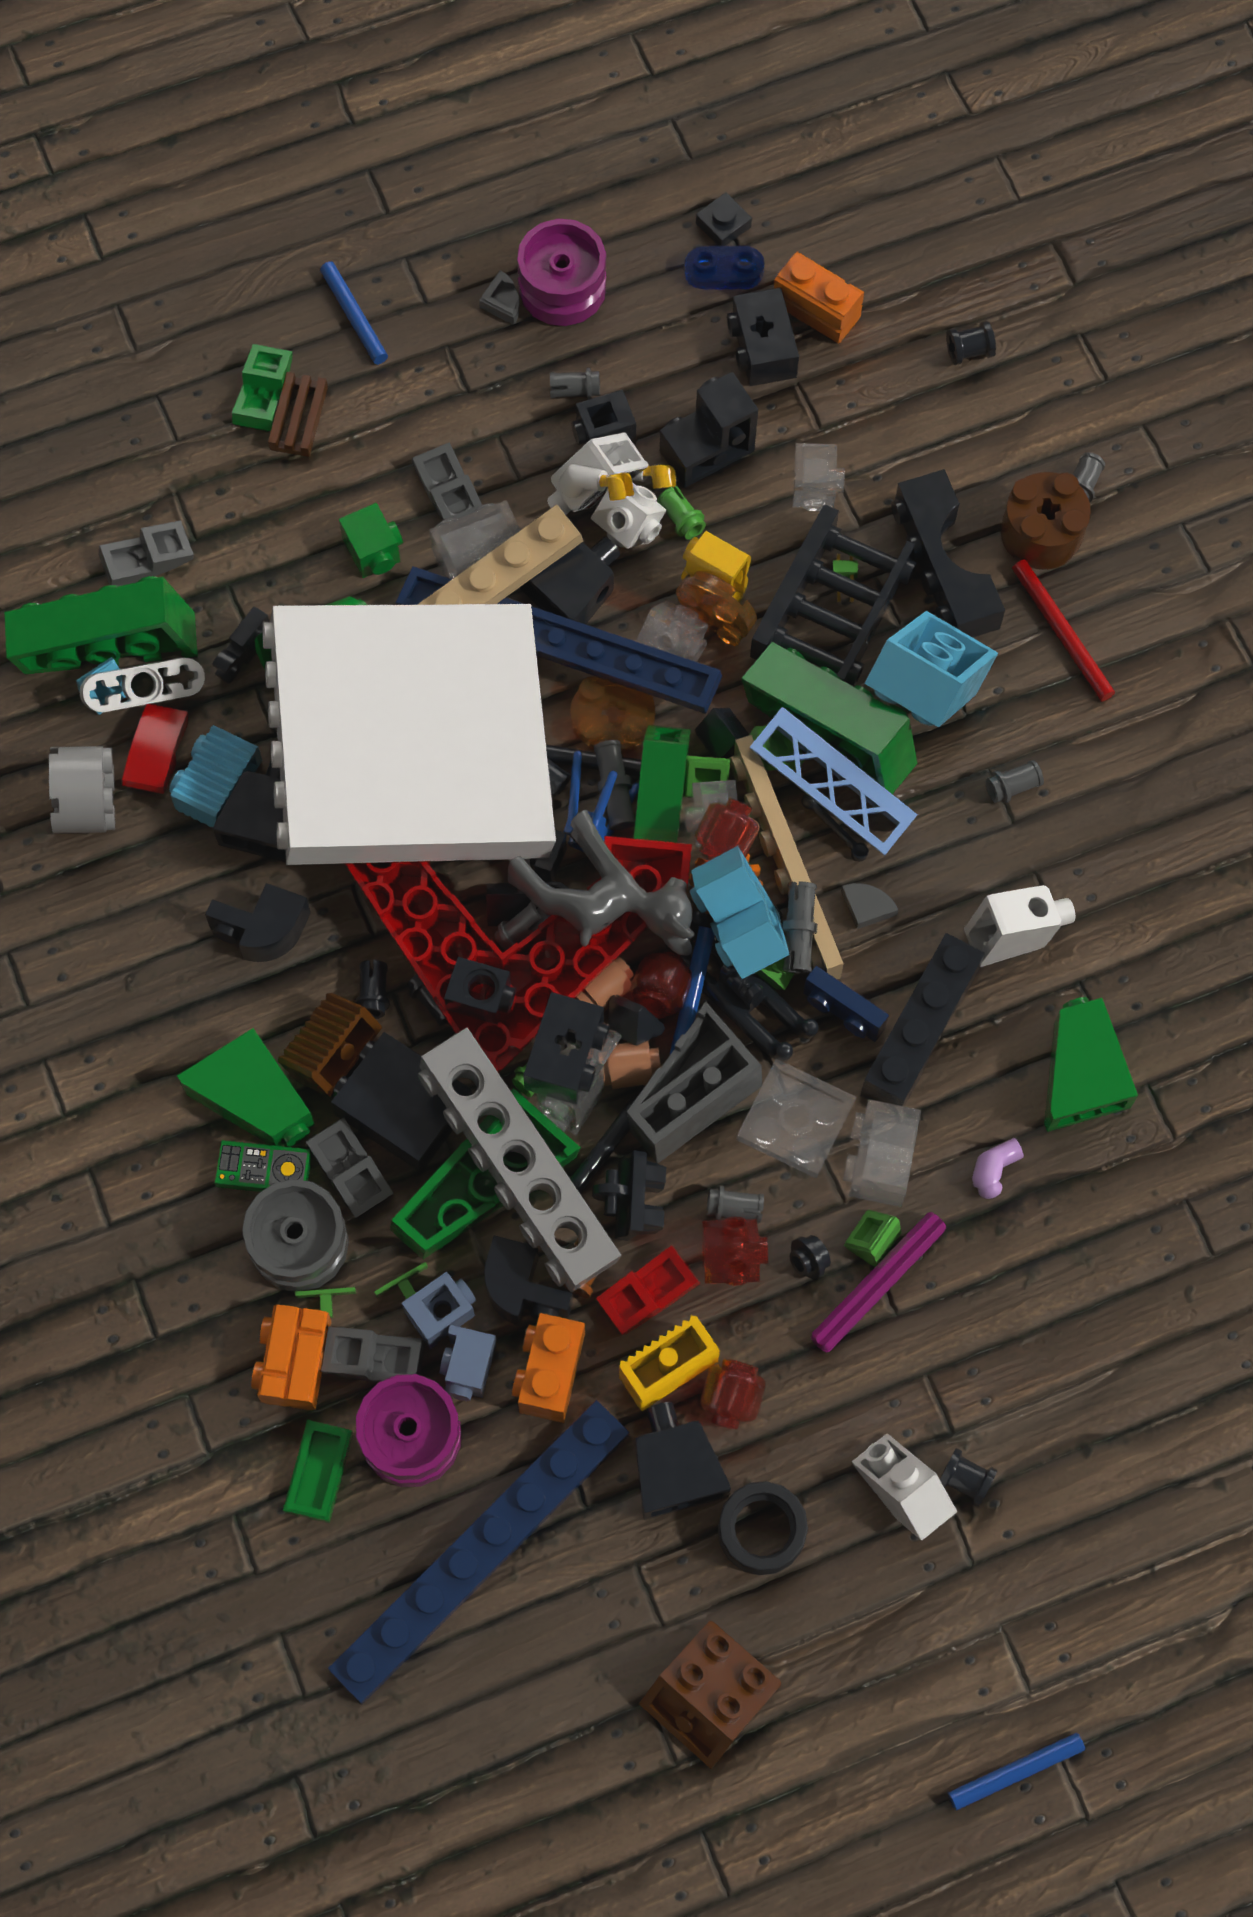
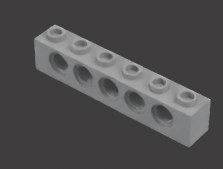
M465 1028L421 1056L419 1067L422 1071L418 1073V1077L423 1087L430 1096L439 1095L447 1107L443 1114L448 1124L456 1134L463 1131L472 1145L468 1151L477 1167L482 1172L487 1169L490 1171L498 1185L494 1186V1191L507 1210L514 1207L523 1220V1223L519 1225L522 1234L533 1248L541 1247L549 1259L545 1263L546 1269L559 1287L566 1284L570 1292H573L617 1263L621 1257L620 1252L469 1029ZM458 1078H468L475 1083L477 1091L471 1096H461L454 1091L452 1083ZM484 1115H493L500 1120L502 1130L496 1134H487L479 1128L477 1120ZM511 1152L519 1153L525 1157L528 1167L521 1172H512L504 1165L503 1157ZM535 1190L546 1191L553 1200V1206L548 1210H537L530 1204L529 1194ZM560 1228L573 1230L578 1236V1246L572 1249L562 1248L555 1240V1231Z

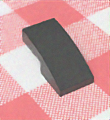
M450 442L412 458V465L431 503L447 529L485 513L468 474H464Z
M181 520L141 528L140 537L99 545L98 552L109 585L116 586L136 583L141 578L157 576L189 562L194 556Z
M344 1118L339 1119L305 1141L312 1155L355 1218L394 1194Z
M329 1326L321 1372L379 1383L395 1375H421L425 1342L419 1338L377 1335L373 1330Z

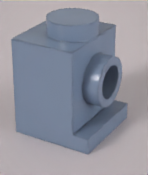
M445 1272L402 1302L404 1314L431 1350L438 1345L437 1342L448 1335L450 1325L460 1327L475 1316L471 1304L476 1302V1298L462 1279L454 1282L448 1272ZM446 1304L450 1306L452 1311L444 1318H439L435 1315V1309L439 1305Z
M450 1325L448 1336L450 1343L454 1344V1348H445L439 1374L446 1375L445 1391L451 1398L462 1401H470L472 1396L483 1398L497 1346L495 1335Z

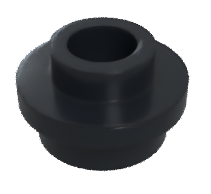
M814 1235L806 1238L800 1236L791 1242L789 1258L796 1272L812 1280L823 1276L825 1269L831 1264L829 1252L823 1242Z

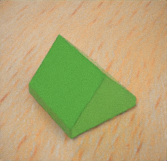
M687 756L684 797L727 800L730 759Z
M868 1209L846 1240L844 1246L873 1267H876L888 1254L902 1233L900 1221L896 1216Z

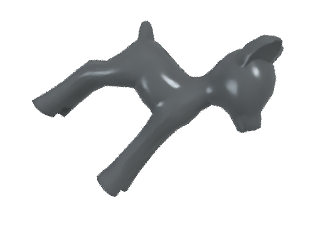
M587 810L581 811L572 819L570 825L573 831L570 833V837L587 855L601 876V880L596 882L588 891L581 889H557L546 884L521 856L514 858L508 865L509 884L524 893L546 915L561 916L580 932V943L584 947L589 944L592 935L601 932L625 912H633L638 914L646 926L655 935L661 937L667 947L674 953L684 956L692 953V945L689 938L694 936L693 931L689 928L692 921V907L686 895V882L671 877L657 891L646 892L632 875L610 852Z

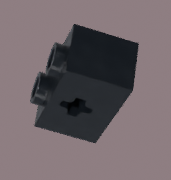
M775 288L734 296L732 313H727V326L730 337H737L739 347L735 349L736 362L739 372L746 371L749 387L797 378L799 354L782 289Z
M551 992L523 1075L525 1090L576 1105L581 1091L589 1093L596 1072V1066L590 1065L595 1049L603 1050L610 1028L609 1024L604 1023V1007ZM568 1043L576 1045V1049H572L569 1056L561 1054V1050H565Z

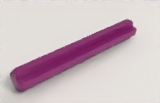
M928 1212L812 1332L811 1339L819 1349L826 1353L830 1352L928 1250L946 1229L942 1219L933 1212Z

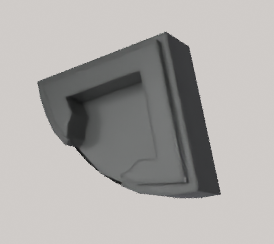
M500 270L480 298V308L515 325L520 312L519 295L512 279Z
M860 883L842 886L841 893L857 929L898 914L896 904L882 890Z

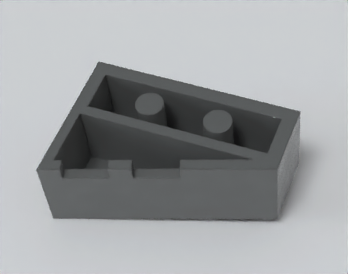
M707 1002L699 1010L698 1017L686 1034H682L676 1042L674 1051L664 1065L656 1070L627 1111L630 1132L657 1164L762 1087V1065Z

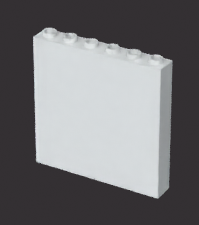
M531 604L273 606L270 622H263L264 649H271L272 661L266 662L265 665L266 687L274 688L275 701H269L268 722L270 728L277 727L278 741L271 742L272 768H280L281 780L274 782L275 808H283V822H277L278 849L286 850L287 865L514 859L517 856H521L523 859L549 858L556 842Z

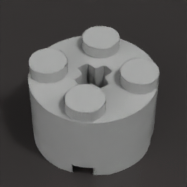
M104 746L50 747L49 797L52 808H54V813H50L53 834L106 833V830H115V806L113 805L115 777L112 748H104Z

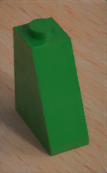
M648 725L643 742L634 839L678 842L691 729Z
M1079 997L1070 1000L1062 1006L1063 1009H1060L1054 1022L1044 1120L1047 1132L1130 1109L1138 1097L1103 998L1089 1001L1087 997Z
M254 1028L177 1075L188 1097L269 1145L283 1146L287 1144V1146H293L305 1139L310 1133L309 1129L315 1126L311 1112Z

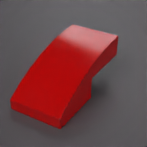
M146 704L128 754L122 777V786L164 794L176 767V751L188 726L187 711Z
M671 1245L637 1272L631 1271L596 1299L624 1336L672 1305L701 1282L676 1248Z

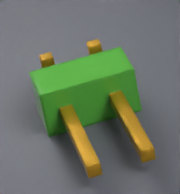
M837 554L836 560H833L832 571L853 580V578L858 576V561L853 560L852 556H850V560H840V554ZM837 591V602H841V593ZM850 597V602H854V598Z

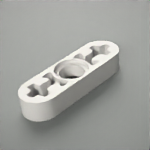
M175 658L89 675L84 679L80 686V698L87 708L97 712H108L192 696L199 692L204 684L205 674L202 666L190 658ZM181 665H184L186 671H193L194 679L188 681V688L184 689L182 683L165 684L169 692L162 694L163 679L158 672L159 668H164L163 676L179 674ZM140 672L149 674L154 681L153 691L146 697L136 696L131 689L132 678ZM123 675L122 690L127 701L121 702L120 693L105 696V704L100 705L98 699L90 697V691L96 689L97 681L101 680L102 685L106 687L118 686L119 683L116 677Z

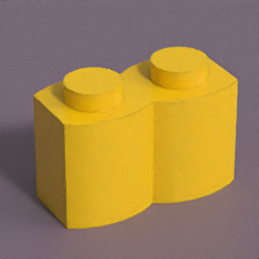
M705 531L700 539L694 537L684 551L683 559L687 561L681 575V580L685 581L684 593L728 618L743 598L747 589L748 577L746 575L750 567L751 556L710 532Z

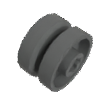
M296 1179L273 1183L257 1194L246 1210L242 1229L246 1250L264 1280L277 1288L294 1292L319 1288L334 1278L346 1261L349 1239L340 1207L328 1191L315 1183ZM294 1233H297L299 1236L297 1239L289 1238Z

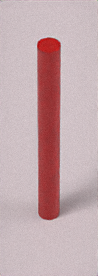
M1026 559L1018 561L1012 567L1013 572L1101 702L1108 700L1115 694L1114 689Z

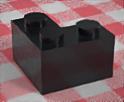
M733 372L721 378L713 377L707 380L697 390L696 412L684 418L676 417L660 430L659 451L667 463L675 469V474L684 488L755 451L759 409Z

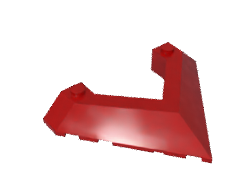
M605 836L604 843L610 852L646 892L659 890L671 877L686 882L688 889L692 844ZM431 861L345 863L455 1034L468 1028L498 1073L537 1036L551 992L575 999L648 928L638 914L625 912L601 932L592 935L589 944L584 947L580 943V932L561 916L551 915L539 924L538 929L520 943L516 942L502 953L497 945L476 924L475 919L456 896L451 894L440 881L435 871L430 867ZM600 876V878L597 879L594 883H592L590 886L587 887V891H588L596 882H598V881L601 880V876ZM458 957L510 971L511 987L516 988V994L510 1013L502 1012L498 1025L446 1009L444 997ZM480 984L472 989L470 995L477 1000H486L493 995L494 989L487 984Z

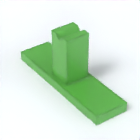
M427 1263L420 1264L374 1291L375 1296L379 1297L398 1286L407 1300L416 1293L408 1279L427 1269Z
M355 1287L295 1291L297 1298L320 1296V1309L328 1312L330 1318H333L332 1296L356 1294Z

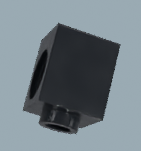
M458 957L444 997L446 1009L498 1025L502 1012L509 1014L511 1011L516 988L511 987L510 971ZM480 984H487L494 989L493 995L486 1000L474 999L470 993L475 986Z

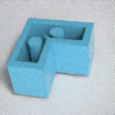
M738 846L691 870L695 887L690 889V894L699 911L703 913L708 910L714 921L710 923L711 928L719 941L715 944V947L727 968L734 965L740 977L744 979L790 955L779 912Z

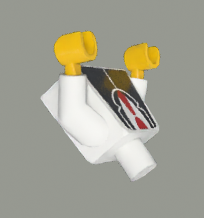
M626 433L589 440L551 476V482L557 491L547 501L550 508L558 505L566 515L571 510L576 512L598 506L607 490L610 501L623 500L626 496H633L632 480L644 482L647 476H652L653 489L675 487V469L671 465L648 466V462L644 460Z

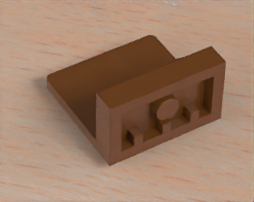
M709 1621L659 1675L639 1705L711 1769L742 1730L779 1689L781 1681L715 1622Z

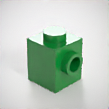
M377 502L339 518L342 539L363 578L372 574L380 575L386 573L395 564L401 562L398 546L403 544L402 536L394 521L387 523Z

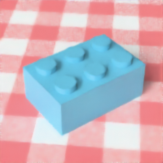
M925 611L887 639L864 684L873 688L876 696L883 701L892 704L898 703L910 710L913 718L920 723L929 726L935 725L939 728L976 696L998 652L930 612Z

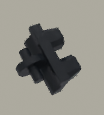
M634 1150L631 1152L630 1158L619 1161L618 1170L606 1171V1183L597 1184L592 1187L593 1199L604 1202V1215L616 1216V1240L628 1241L638 1234H656L664 1227L663 1207L645 1205V1191L659 1193L664 1190L666 1166L647 1161V1152Z

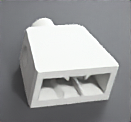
M1044 885L996 893L985 897L964 927V931L969 944L985 952L980 966L983 967L1045 947L1061 926L1074 923L1075 909L1069 898L1054 901L1049 888Z

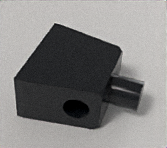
M603 537L590 549L582 542L519 588L542 610L587 624L614 589V573L609 565L620 557V552L617 546L607 537Z
M271 760L266 775L251 771L242 773L217 818L213 831L219 846L286 862V850L278 849L277 822H283V808H275L274 782L281 781L280 768H272Z
M663 1402L647 1408L646 1412L652 1433L637 1437L635 1443L644 1520L729 1497L731 1491L729 1481L699 1421H692L679 1425L673 1402Z

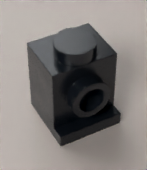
M623 389L576 403V420L571 422V426L578 445L585 444L594 438L626 433L632 443L636 444V421Z

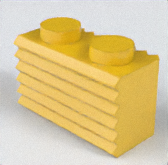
M690 1315V1320H683L682 1326L675 1325L674 1331L667 1330L666 1336H659V1341L652 1340L651 1346L644 1345L643 1351L636 1350L635 1357L629 1355L627 1362L621 1361L619 1379L639 1409L644 1411L719 1362L720 1350L699 1318Z

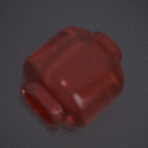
M731 797L728 798L726 805L720 802L710 803L695 832V838L701 844L699 851L711 858H715L738 846L746 858L760 828L758 822L750 817L753 808Z
M657 952L648 954L641 960L630 987L632 999L635 1003L644 1006L658 1019L675 1015L682 1010L691 987L692 971L684 960L675 953Z
M723 1358L722 1365L716 1364L709 1368L700 1404L705 1411L713 1414L711 1423L738 1430L740 1422H753L757 1419L766 1389L765 1379L757 1374L759 1367Z

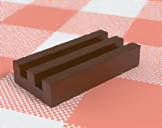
M286 373L268 440L270 450L310 457L328 389L326 378L318 377V381L311 380L309 375H302V378H296L295 373ZM294 389H299L286 439L281 441ZM308 391L315 392L302 442L297 444L295 440Z

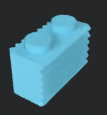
M213 725L206 736L202 734L198 737L192 748V761L189 762L185 771L180 769L175 774L170 784V796L175 809L183 812L186 816H191L194 820L205 823L209 827H214L242 773L245 771L256 772L262 762L258 746Z

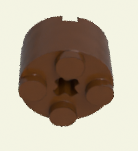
M1039 472L1015 482L1009 495L1001 524L1002 542L1009 554L1013 557L1016 555L1022 560L1026 559L1031 568L1042 570L1063 566L1072 559V556L1082 544L1091 514L1089 499L1079 485L1077 478L1070 473Z

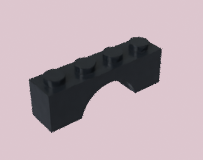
M945 469L898 483L895 500L891 502L892 513L896 523L904 525L908 535L906 536V542L909 541L915 544L912 559H918L923 570L921 571L923 588L927 595L933 594L938 606L936 607V617L972 638L999 630L1005 614V608L990 574H978L960 568L947 556L943 549L941 537L955 524L959 508V501Z
M945 933L869 1070L860 1096L900 1116L944 1029L975 979L985 952Z

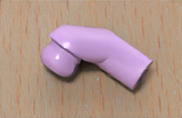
M1015 1138L983 1152L977 1158L972 1181L974 1187L978 1188V1193L982 1198L991 1199L998 1196L1003 1188L999 1182L1003 1167L1024 1157L1022 1148Z

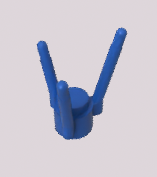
M578 750L573 754L568 819L563 831L567 835H570L573 831L570 824L572 819L578 814L582 753ZM616 771L609 773L594 813L588 812L603 841L605 836H612L615 830L609 829V823L605 826L607 819L603 817L617 778ZM634 783L629 790L631 803L639 791V783ZM569 837L568 844L583 852L579 845Z

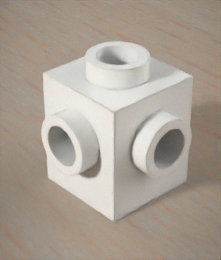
M633 482V496H626L623 500L610 501L607 490L590 518L608 532L607 537L614 544L627 549L652 542L661 530L662 525L659 522L667 511L656 502L657 497L653 492L645 487L637 486Z

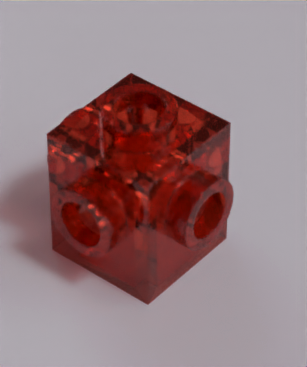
M729 1217L724 1220L702 1221L705 1284L726 1283L732 1286H739L747 1282H760V1264H768L767 1237H759L757 1219L746 1220L742 1217Z

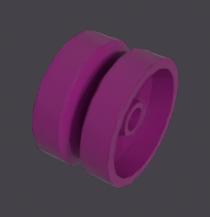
M554 219L542 222L527 232L519 244L517 257L518 287L523 306L534 318L549 325L569 326L584 322L594 315L605 300L606 251L602 239L591 227L570 219Z
M418 1374L395 1375L379 1382L363 1398L356 1415V1437L368 1466L382 1480L400 1487H421L439 1479L454 1464L461 1447V1424L451 1396L436 1381ZM408 1424L411 1425L412 1429L417 1427L415 1433L410 1436L403 1435L401 1430Z

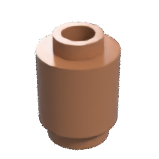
M617 957L575 999L604 1007L605 1012L609 1009V1001L613 995L623 997L633 989L630 981L634 976L633 972L620 957Z
M649 1040L637 1046L629 1042L607 1045V1050L596 1051L601 1087L612 1085V1089L646 1085L656 1070L661 1068L659 1048H650Z

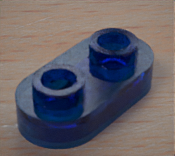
M701 246L691 250L686 256L684 274L688 283L698 289H750L762 281L765 261L762 254L750 246ZM701 262H709V263H711V264H710V265H707V266H703V265H701V264H699V263H701ZM739 262H748L750 264L741 265Z

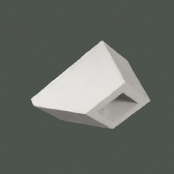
M888 1433L877 1442L871 1444L852 1461L857 1471L895 1518L921 1541L957 1513L937 1474Z

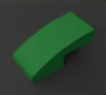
M257 344L252 345L242 371L243 385L232 411V422L234 425L271 431L286 373L290 372L293 358L292 351Z

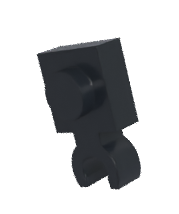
M255 606L250 610L229 637V646L222 650L214 659L212 665L217 668L216 676L227 683H231L239 673L242 664H249L257 654L255 639L263 632V622H269L268 614Z

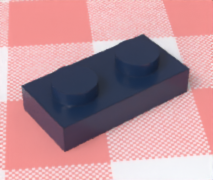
M815 966L806 978L803 994L808 996L807 1000L814 1008L825 1014H828L830 1011L842 1019L845 1028L859 1038L867 1036L872 1041H877L886 1028L889 1014L818 966Z

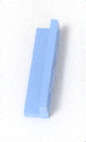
M783 707L750 746L752 751L884 856L918 815ZM778 730L793 742L794 755L775 757L763 745L774 731ZM798 747L807 754H799ZM814 759L827 770L828 782L809 784L801 777L800 760ZM795 761L796 773L783 762ZM832 774L840 781H833ZM848 786L860 796L861 809L843 811L835 804L834 787ZM828 788L830 800L817 789ZM866 801L874 808H867ZM882 813L897 825L884 843L869 832L867 814ZM862 815L863 826L851 816Z

